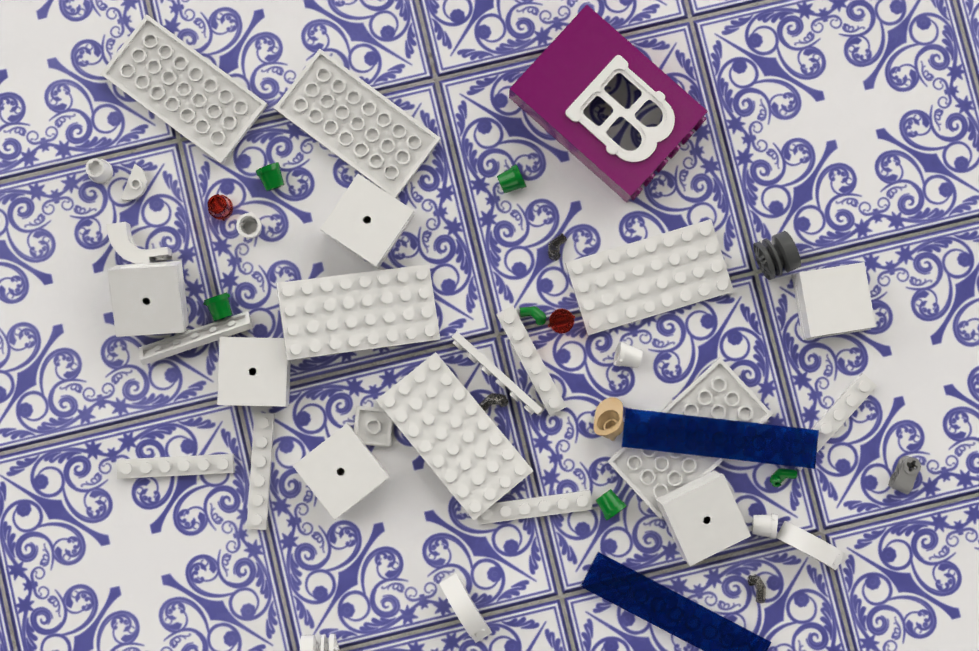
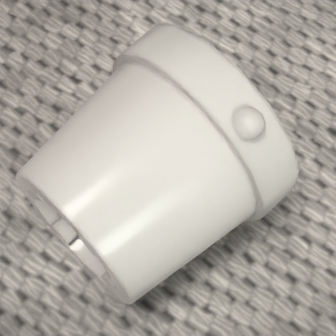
M93 158L86 164L85 170L93 182L105 184L111 180L113 168L108 161Z
M249 212L238 218L236 228L240 235L249 240V238H255L260 235L262 223L255 214Z
M620 341L615 351L613 364L619 367L638 368L642 359V350Z
M778 514L753 515L752 534L776 539Z

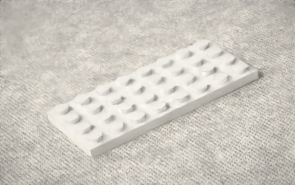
M147 14L101 72L103 77L220 164L225 162L268 106L265 101Z
M321 49L317 51L274 107L277 112L394 198L398 197L441 140L439 136Z
M711 219L565 263L587 336L734 292Z
M429 264L276 283L287 361L440 340Z
M436 352L376 400L473 521L533 472V469Z
M720 357L607 462L655 515L661 519L663 514L656 501L657 498L710 473L773 414Z

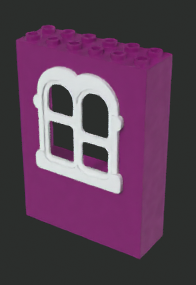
M588 5L578 13L509 90V98L626 202L630 199L633 201L643 190L641 186L644 185L646 187L655 177L654 172L657 171L659 173L668 162L667 158L672 159L681 148L679 144L682 143L684 145L694 132L692 130L697 131L707 119L705 115L708 112ZM618 73L622 74L642 93L629 109H625L604 89ZM595 97H600L613 109V113L600 126L595 125L583 114L584 109ZM648 100L655 103L663 114L661 123L656 127H646L635 118V113ZM619 117H623L640 133L642 139L637 149L632 151L625 150L606 134V131Z

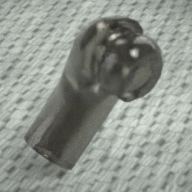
M563 233L559 234L548 244V256L551 260L557 261L561 257L560 246L567 241Z
M491 393L479 405L486 411L492 404L499 405L500 407L507 406L508 399H506L504 394Z
M756 574L754 576L749 575V586L755 585L756 602L765 603L766 586L760 576Z

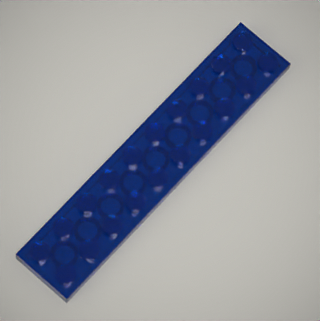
M625 408L621 447L815 469L819 430Z
M597 552L580 585L582 588L703 651H767L771 644V641L600 552Z

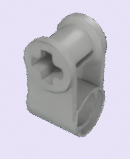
M909 456L901 457L894 473L890 477L888 486L908 495L912 491L916 477L921 469L920 461ZM908 462L912 465L911 468L907 466Z

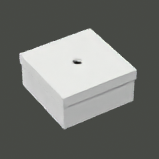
M357 174L320 230L379 269L414 217V210L360 174Z
M182 261L116 265L108 269L116 337L183 333L186 331L189 319Z
M864 262L804 271L791 275L803 340L866 331L876 327Z
M220 337L217 405L289 406L291 360L287 361L284 338Z
M348 423L293 465L334 520L349 511L389 478L387 472Z
M712 471L656 499L680 555L689 566L751 537L728 482L722 473L719 474L716 471Z

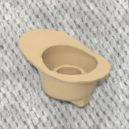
M610 397L604 399L596 408L594 432L599 436L615 441L616 437L624 429L623 404L619 399Z

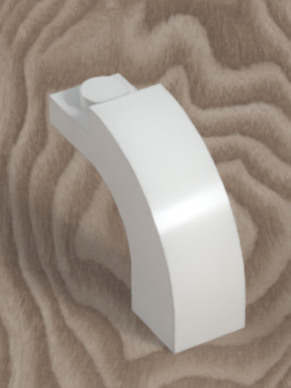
M129 223L106 224L108 238L112 247L125 260L133 264L154 263V259L156 262L167 261V257H172V249L168 247L139 249L133 242Z
M784 521L776 536L780 541L813 557L834 570H837L845 554L835 546L787 521Z
M454 574L442 581L440 585L461 624L475 643L492 633L490 627L479 613L458 575Z

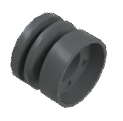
M786 231L773 235L772 243L766 238L762 240V243L759 241L753 244L757 264L768 280L774 279L775 275L781 276L782 268L788 273L801 267L798 249L792 237Z

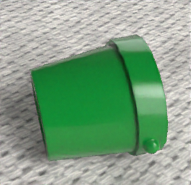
M279 162L256 170V174L267 192L285 185Z
M517 164L497 176L504 193L527 187Z
M223 293L204 300L203 304L208 307L214 321L232 315L229 303L230 294Z
M611 489L596 499L607 521L627 507Z

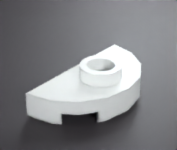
M136 164L133 166L121 196L122 200L132 201L142 196L147 190L148 179L146 174Z

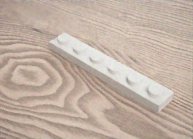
M512 305L497 313L496 316L549 416L566 408L564 400L514 306Z
M249 311L139 347L140 361L142 365H146L220 340V337H229L252 329Z
M456 331L452 336L454 339L452 343L460 351L464 348L468 352L467 357L474 363L478 361L482 365L481 370L488 376L491 374L497 378L495 382L502 389L507 387L511 391L509 395L517 402L521 400L525 404L523 408L531 415L533 413L538 415L542 411V408Z
M861 373L785 458L801 471L873 392L877 385L864 373Z
M254 413L247 529L267 530L275 414Z
M234 454L117 459V479L235 473Z
M585 490L496 502L477 518L478 525L593 510L591 491Z

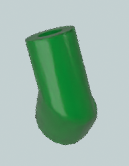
M520 307L521 317L532 316L536 320L537 325H544L546 323V314L538 307Z
M779 468L771 475L770 483L774 487H780L785 478L796 479L797 470Z

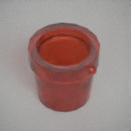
M217 194L208 200V211L215 219L225 221V219L232 215L233 203L227 196Z
M557 309L550 315L548 327H551L554 332L559 334L567 333L574 325L575 316L566 309Z

